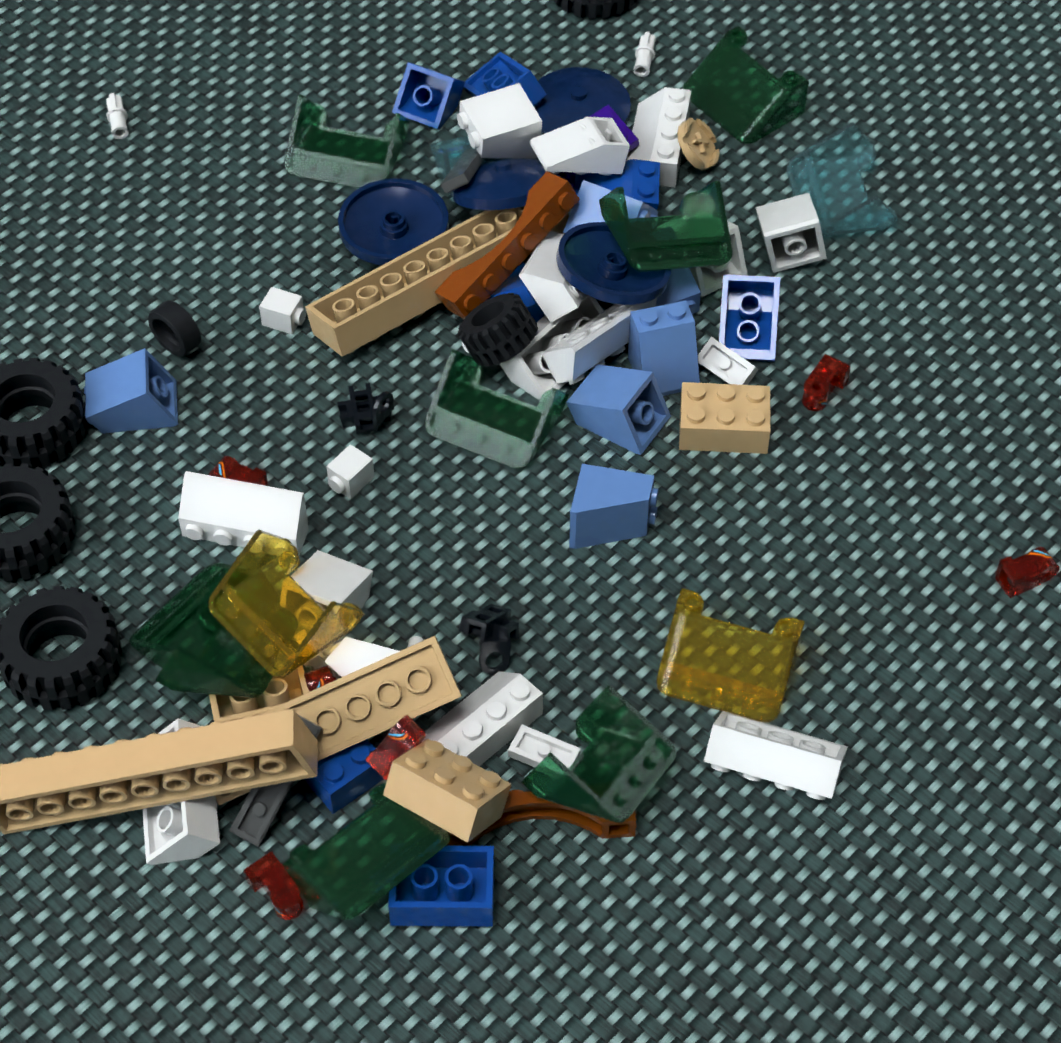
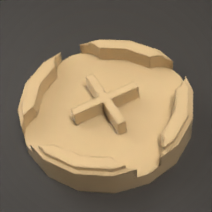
M689 118L683 121L678 127L677 135L680 148L686 159L695 168L700 170H708L715 166L719 160L720 152L719 148L715 149L714 143L717 141L710 127L700 119L693 120V118Z

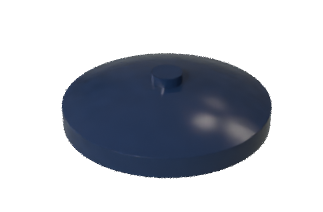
M584 67L564 68L553 71L538 80L547 94L541 99L540 104L535 107V110L542 119L541 135L589 117L608 104L626 125L629 122L631 100L627 89L619 80L603 71Z
M520 158L488 162L480 165L469 183L451 191L452 198L460 206L476 210H504L522 207L526 204L528 191L547 171H545L540 160Z
M383 179L366 184L348 196L340 208L338 226L343 244L353 255L366 262L382 266L447 231L449 228V218L445 202L430 187L408 179Z
M590 222L571 228L561 238L556 255L560 272L572 286L590 297L613 304L635 305L652 301L665 291L671 275V263L668 255L657 242L638 230L616 223Z

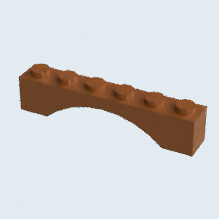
M547 171L528 191L527 201L521 216L508 235L482 258L466 267L453 271L435 291L449 311L464 319L474 308L485 302L580 200L570 183Z
M610 784L607 787L594 788L577 786L574 789L561 790L544 788L540 791L528 792L511 790L509 791L501 818L468 843L434 824L435 845L471 846L480 837L498 827L531 819H549L571 823L589 830L602 839L635 837L636 813L633 785Z

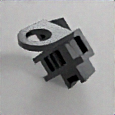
M365 383L366 390L354 391L353 385L348 386L350 400L337 402L343 428L355 426L356 434L378 431V426L382 422L391 420L394 400L390 392L385 391L380 396L373 397L370 383ZM368 399V401L356 402L357 400Z
M489 604L479 611L472 610L462 616L459 631L464 632L463 634L480 637L479 665L487 674L495 675L498 671L503 672L507 668L510 661V638H519V622L511 620V609ZM492 652H499L503 658L500 665L493 668L486 665L487 656Z

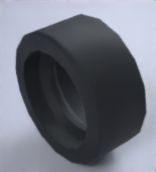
M170 300L165 301L149 313L148 323L153 335L173 355L178 357L185 356L200 344L202 338L196 322L178 303Z

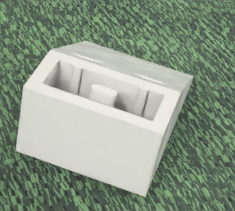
M585 117L530 139V145L545 171L554 174L561 172H574L579 175L599 173L604 176L622 174L630 147L613 118Z

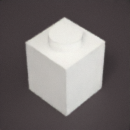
M274 287L270 288L259 306L263 326L292 335L298 325L303 324L306 317L302 296Z
M351 444L326 466L328 484L331 489L336 493L344 494L350 499L375 477L373 459Z

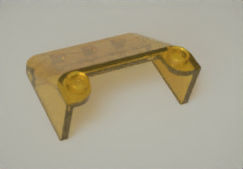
M257 530L211 594L209 610L271 675L285 677L353 630L365 613L354 604H341L334 601L324 609L290 576V573L299 566L300 559L297 548L286 538Z
M681 588L657 674L656 685L658 690L670 697L760 722L775 720L780 714L798 657L805 621L795 618H782L775 624L772 634L703 616L704 601L702 597L694 591Z

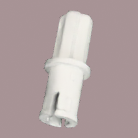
M645 32L641 36L639 47L635 50L636 62L633 70L634 74L639 77L649 75L651 61L655 58L654 46L656 37L650 34V32Z
M111 93L109 98L106 99L108 107L107 120L111 124L113 138L124 139L129 134L126 124L127 111L123 108L122 97Z

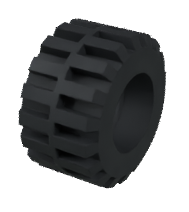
M508 293L490 298L474 308L460 324L458 336L479 366L488 367L503 363L519 354L534 339L538 327L520 296Z

